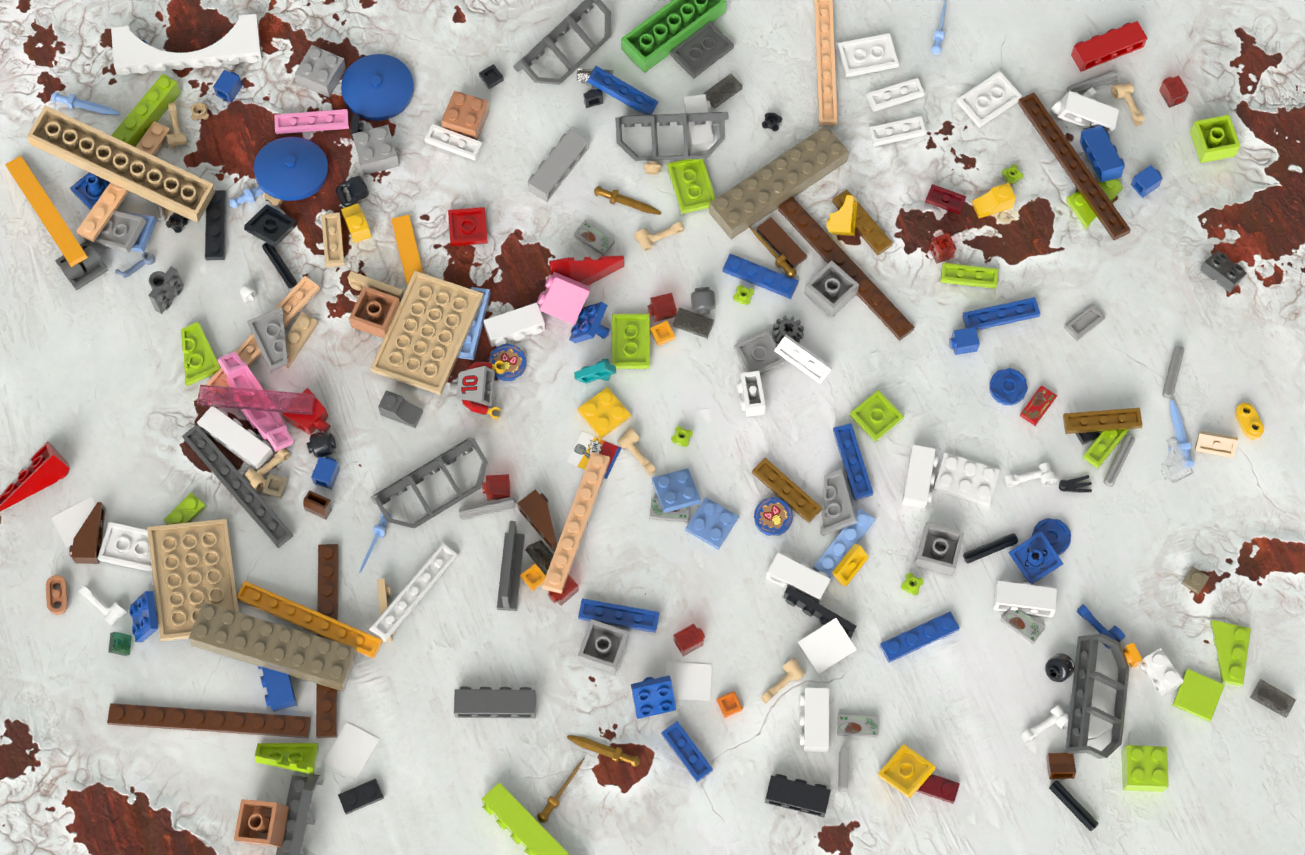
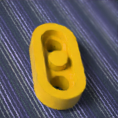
M1249 403L1239 404L1234 414L1243 433L1252 440L1260 438L1264 432V425L1255 408ZM1243 409L1248 410L1249 413H1244ZM1252 426H1256L1258 430H1254Z

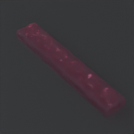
M200 385L197 403L201 406L313 415L316 397L315 394Z

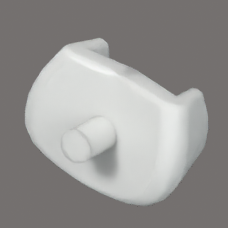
M243 285L240 291L241 298L245 303L251 300L254 301L256 299L255 289L248 285Z

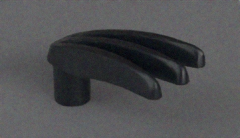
M1089 475L1067 481L1061 480L1059 489L1063 492L1090 493L1092 489L1075 488L1092 485V482L1073 484L1088 479Z

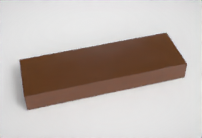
M772 217L757 227V231L780 256L784 254L786 262L793 269L807 259V255Z

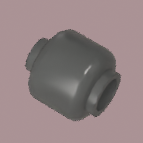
M710 287L695 288V291L691 293L692 309L699 311V315L710 314V310L716 307L715 292L710 290Z

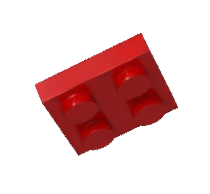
M485 207L448 210L451 246L488 244Z

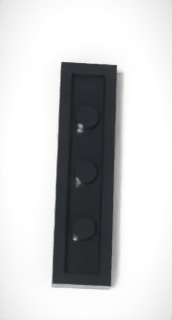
M216 190L206 208V261L225 260V190Z
M788 586L786 588L783 598L789 605L793 607L798 606L806 615L810 617L815 616L820 619L819 621L823 625L837 618L846 634L850 638L853 636L856 625L792 587Z

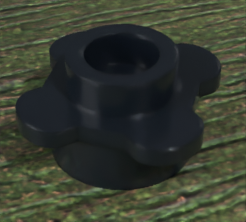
M766 113L762 127L776 132L779 130V123L782 122V117L776 113Z
M173 213L166 222V226L174 229L175 233H180L184 225L188 224V219Z

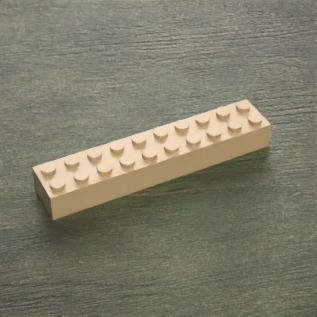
M46 105L27 135L30 145L196 223L200 221L215 194L214 184Z

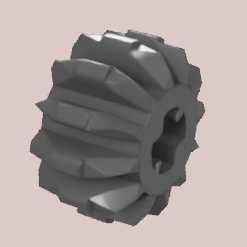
M785 315L783 320L778 318L777 324L773 325L772 329L774 332H772V336L776 338V344L780 343L785 335H788L798 343H800V339H803L804 334L802 332L804 327L800 325V320L794 321V316L788 319Z

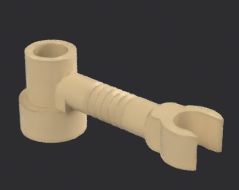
M1131 83L1112 85L1111 92L1114 99L1125 98L1132 113L1134 125H1143L1141 121L1145 120L1144 115L1138 110L1131 96V93L1134 91L1133 85Z
M175 102L168 103L173 128L172 134H166L169 149L187 144L185 133L181 134Z
M680 221L653 235H650L648 229L644 228L637 231L634 236L637 242H640L643 251H647L653 247V242L683 232L684 226Z
M629 428L625 435L618 439L617 442L623 450L628 448L651 476L656 472V468L636 447L635 443L640 438L632 428Z
M283 448L259 470L250 469L245 473L250 486L256 492L262 490L265 486L266 479L263 476L274 466L290 458L289 451Z
M795 657L782 667L788 674L762 695L761 699L765 704L794 678L798 681L806 674L798 665L799 662Z

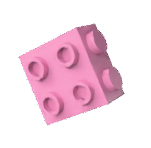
M554 272L552 277L549 276L545 283L546 290L539 295L537 300L539 310L574 325L590 292L589 287Z

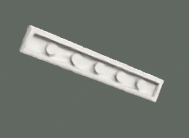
M442 543L369 630L386 642L453 563L458 554Z

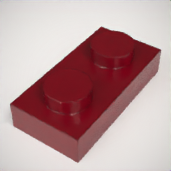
M932 184L925 203L960 215L967 196Z
M931 774L916 792L954 804L960 783Z

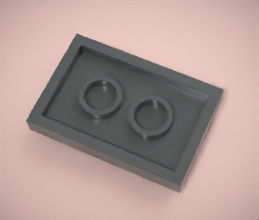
M709 21L671 50L670 56L694 79L734 48V44Z

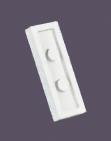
M918 78L867 93V99L873 112L924 96V90Z
M922 116L869 127L868 130L873 146L924 136L927 132Z
M434 124L431 125L425 137L426 143L472 160H476L483 146L480 141Z
M788 335L783 337L774 350L820 384L832 369L829 364Z

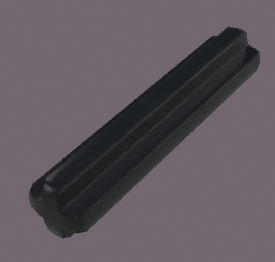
M264 243L262 245L263 250L288 288L295 287L297 281L275 247Z
M1015 533L1009 534L965 552L963 558L969 564L1017 544L1018 538Z
M1056 780L1050 785L1049 789L1089 831H1093L1099 823L1059 781Z

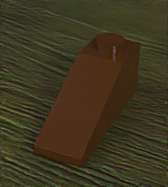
M535 489L519 501L517 507L519 512L555 552L557 543L548 508V499L543 493L539 494Z
M97 502L74 537L73 545H70L69 555L76 564H99L100 562L98 555L102 545L106 510L102 502Z

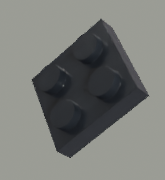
M266 204L244 225V230L276 247L297 226V221Z

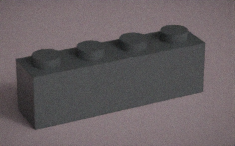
M463 686L460 689H455L454 715L455 718H535L536 692L530 687H521L520 690H512L511 687H500V690H492L491 687L472 689L471 687Z

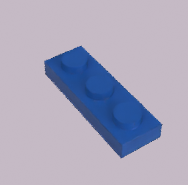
M678 721L661 732L663 738L696 783L713 772V768Z

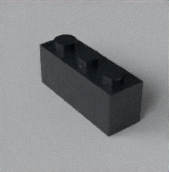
M775 774V776L771 775L765 803L824 818L831 790L822 784H815L813 786L807 784V781L802 779H795L793 781L787 779L785 775Z

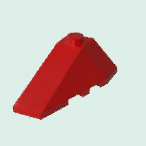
M602 256L598 260H593L591 257H584V260L575 261L574 257L549 261L550 276L552 277L553 273L556 272L588 286L623 268L624 256Z
M47 441L30 459L32 461L31 465L25 470L22 469L18 473L17 482L9 484L0 495V512L67 476L70 470L68 462L51 443Z

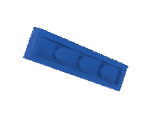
M598 66L594 67L587 80L589 84L643 115H652L659 102Z
M729 254L722 270L726 274L789 299L792 298L798 285V280L733 254Z
M1033 297L964 312L962 317L966 328L976 327L977 331L1036 318L1041 313L1036 298Z
M852 423L834 427L833 434L854 500L873 496V490Z
M582 598L578 619L591 621L592 619L608 625L656 633L660 612Z
M950 611L881 643L880 647L888 663L955 633L960 628Z

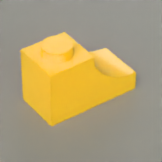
M1008 182L992 187L985 195L973 199L972 205L978 218H982L1013 208L1016 197Z
M846 195L841 209L835 213H830V219H827V229L832 235L855 236L858 199L855 196Z
M358 203L341 209L353 243L371 238L367 221Z

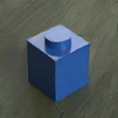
M224 70L214 84L213 89L217 97L232 103L242 88V83L238 74Z
M1150 165L1134 176L1131 186L1143 198L1160 186L1163 177L1157 169Z
M976 327L953 331L951 338H949L950 348L954 349L955 355L978 351L980 343Z
M319 457L311 476L313 484L332 489L340 470L338 462L331 457Z

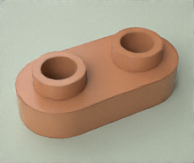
M59 575L51 576L46 582L47 608L54 615H61L68 609L67 582ZM57 584H60L59 589H54ZM56 604H62L60 608H55Z

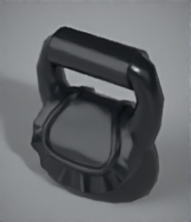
M361 176L351 177L336 188V194L341 205L345 207L352 206L369 195L367 186ZM344 187H347L352 200L348 202L342 189Z

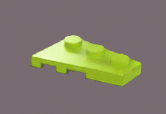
M1118 179L1102 183L1100 180L1097 181L1111 202L1123 189ZM1079 191L1067 197V203L1087 229L1097 216Z
M199 322L182 328L181 339L185 384L189 386L216 374L220 366Z
M1211 620L1210 626L1213 630V641L1218 655L1217 661L1221 682L1242 686L1244 684L1251 628Z
M257 743L255 762L314 774L319 750L318 743Z

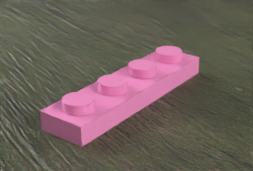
M347 109L275 115L276 134L349 129Z

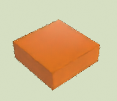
M735 691L716 699L724 718L743 710Z

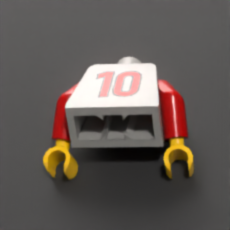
M499 360L495 364H492V362L473 363L466 368V371H461L458 374V382L450 384L451 393L456 394L457 399L461 400L463 405L472 412L482 415L490 414L492 419H499V417L493 416L492 412L495 410L501 412L498 407L490 409L488 406H492L495 372L500 375L505 373L504 369L497 368L498 366H504V362Z

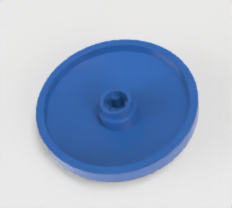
M373 54L362 57L349 66L342 78L341 91L346 106L355 115L366 120L382 121L399 115L407 108L414 94V82L410 70L402 61L390 55Z
M284 137L268 143L259 151L254 161V175L257 184L266 194L280 200H301L312 196L323 187L328 176V161L322 149L315 143L299 137Z

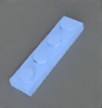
M471 287L472 290L484 293L485 297L458 358L474 360L491 294L490 289Z
M859 508L856 512L858 522L845 527L814 565L813 569L817 572L821 571L827 574L828 578H831L833 570L854 544H858L875 522V518Z

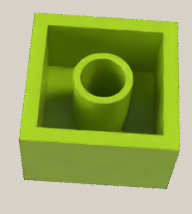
M1230 115L1194 121L1190 129V135L1200 163L1235 157L1240 148Z
M1126 745L1121 750L1123 790L1164 792L1169 787L1167 747Z

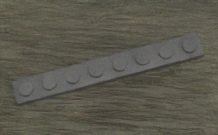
M195 425L182 435L185 442L277 548L293 537L291 531L198 425Z

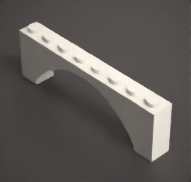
M239 15L237 23L222 39L204 49L187 53L167 52L154 48L136 37L131 32L130 26L111 28L116 74H145L150 71L164 72L171 69L183 70L184 68L216 67L222 64L236 65L242 62L255 63L262 61L257 15Z

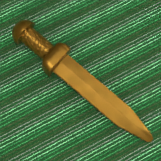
M597 186L594 189V194L597 197L600 195L608 198L613 205L615 202L645 213L661 215L659 210L646 203L618 194L619 190L610 192L602 189L601 186Z
M749 226L758 240L776 258L775 265L778 268L781 267L788 277H795L797 271L786 262L784 254L779 257L763 238Z
M567 736L569 740L578 746L610 757L613 762L618 763L621 760L632 764V767H636L640 763L637 755L634 757L625 754L620 747L615 749L585 737Z
M585 757L570 774L556 796L548 798V804L537 815L540 822H547L548 816L553 809L560 805L559 797L579 770Z

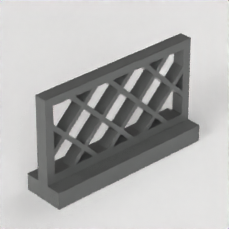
M510 521L509 532L505 533L497 610L517 611L525 535L517 533L516 521Z

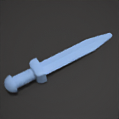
M945 0L942 8L939 29L934 32V45L931 47L933 54H939L942 51L941 42L945 35L942 27L947 0Z
M54 92L51 95V100L54 103H65L70 109H73L75 106L102 114H120V112L108 106L77 99L75 94H70L67 97Z
M259 186L252 190L246 188L243 195L235 199L231 198L229 204L232 208H238V205L246 201L249 203L255 202L254 198L265 192Z
M1171 400L1170 413L1179 444L1177 451L1179 453L1182 452L1183 466L1185 468H1192L1194 466V461L1190 455L1192 444L1191 442L1188 443L1180 412L1175 402Z
M383 514L380 515L379 524L373 528L375 537L363 560L359 573L362 572L378 537L384 538L385 527L388 522Z

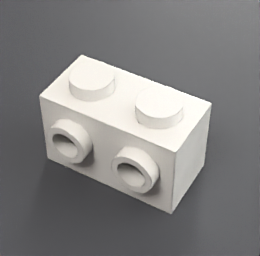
M760 372L740 373L737 391L742 394V399H740L741 411H745L746 417L765 414L766 405Z
M1161 648L1144 657L1140 663L1142 671L1149 677L1153 687L1162 697L1177 689L1184 682Z

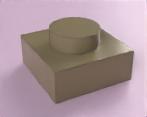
M269 474L263 488V493L282 499L288 479Z
M1192 566L1181 584L1199 594L1209 576Z

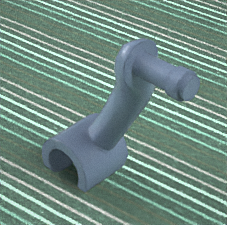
M144 252L142 254L143 260L124 272L116 269L115 273L126 278L144 265H152L155 262V257L152 254L149 259H146L148 254Z

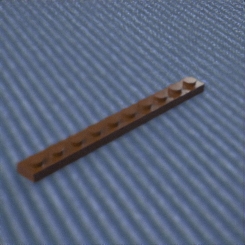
M1031 93L1019 99V106L1111 238L1116 240L1129 234L1131 229L1037 95Z
M793 197L778 207V211L827 263L833 261L859 284L857 296L899 341L914 330L915 327Z
M338 544L318 545L317 612L338 620L339 546ZM316 684V738H337V690Z
M110 703L107 724L309 738L311 718L305 716Z

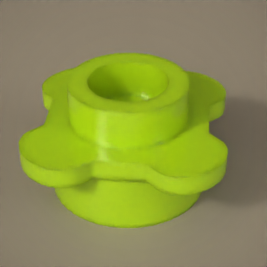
M1012 164L1010 168L1002 170V175L1010 184L1023 179L1024 175L1018 170L1016 164Z
M738 285L737 292L733 295V300L740 304L748 305L751 302V296L754 295V290Z
M677 426L671 441L679 446L687 447L693 432Z
M907 573L905 576L906 580L901 584V589L912 595H918L919 588L923 585L924 581L922 578L913 576L912 573Z

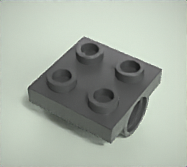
M87 240L80 244L88 257L72 267L64 255L55 260L76 291L108 271L95 249Z
M1216 251L1209 257L1200 269L1201 272L1213 281L1217 279V284L1229 293L1235 289L1247 274L1239 264L1233 263L1226 254Z
M172 266L166 273L156 271L149 277L152 291L148 296L155 310L163 314L165 310L170 308L176 295H180L183 290L184 284L177 269Z

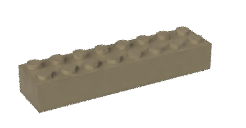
M826 125L710 202L709 214L732 240L748 229L749 226L751 227L778 209L789 198H794L846 163L849 151Z
M205 602L201 605L189 636L191 646L286 673L290 676L343 692L357 657L355 647Z

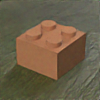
M454 91L441 120L442 128L478 141L490 112L488 101Z
M364 286L349 317L351 327L384 339L400 304L399 298Z
M241 799L234 841L250 845L282 848L289 806L276 802Z

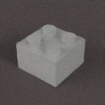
M311 45L295 72L297 84L330 98L346 71L344 58Z
M388 125L353 134L364 175L399 166Z
M831 261L806 284L804 294L827 315L833 318L857 295L859 284Z
M926 523L914 566L953 576L964 533Z
M591 619L578 653V662L616 675L629 639V632Z

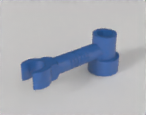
M1084 604L1077 609L1076 612L1087 620L1100 634H1104L1119 643L1125 638V634L1117 626H1113L1108 631Z

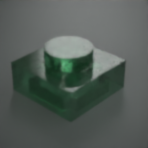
M119 632L110 633L108 652L122 656L130 655L132 636Z

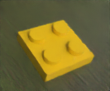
M608 387L577 409L578 413L600 439L631 418L629 411Z
M903 744L879 771L878 775L910 799L936 768L931 762Z

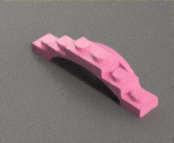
M236 351L220 357L218 363L227 375L226 381L236 395L235 401L253 429L257 428L263 439H268L275 451L292 445L294 440L288 433L283 419L246 363L240 359Z

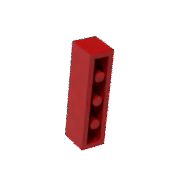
M1138 21L1129 22L1118 29H1111L1103 35H1095L1090 40L1076 43L1071 56L1080 72H1083L1143 48L1147 41V36Z

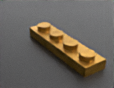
M848 190L833 198L832 203L838 210L843 206L846 195H852ZM857 203L855 230L878 256L890 248L893 242L864 208Z
M1140 408L1063 414L1065 434L1137 429L1143 426Z
M764 458L752 470L754 476L780 499L785 501L806 522L810 523L822 511V507L768 459Z

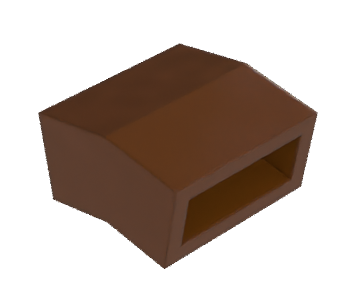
M310 490L304 497L303 507L306 511L325 520L328 518L332 510L330 499Z
M1047 754L1049 779L1075 778L1074 754Z

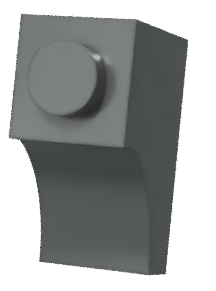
M387 390L378 406L381 416L416 428L423 413V409L409 403L403 396Z

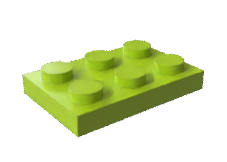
M684 159L667 163V170L681 215L709 208L710 202L716 198L704 160Z
M612 314V365L616 366V369H650L649 314Z

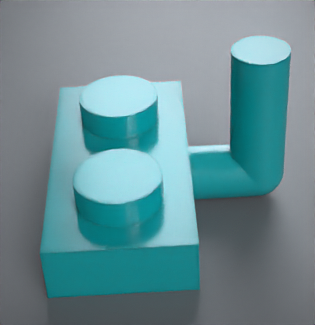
M602 359L596 365L585 366L581 370L574 372V378L585 384L599 379L609 381L610 375L616 374V366L610 364L609 359Z

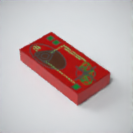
M1041 385L1020 413V416L1036 426L1057 395Z

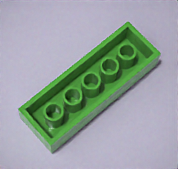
M672 0L622 37L621 50L646 73L670 55L671 50L709 21L713 23L725 14L726 0Z

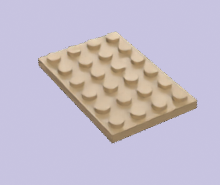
M414 271L371 366V371L442 395L485 297L484 293Z
M227 519L147 527L160 641L189 638L203 602L239 612Z

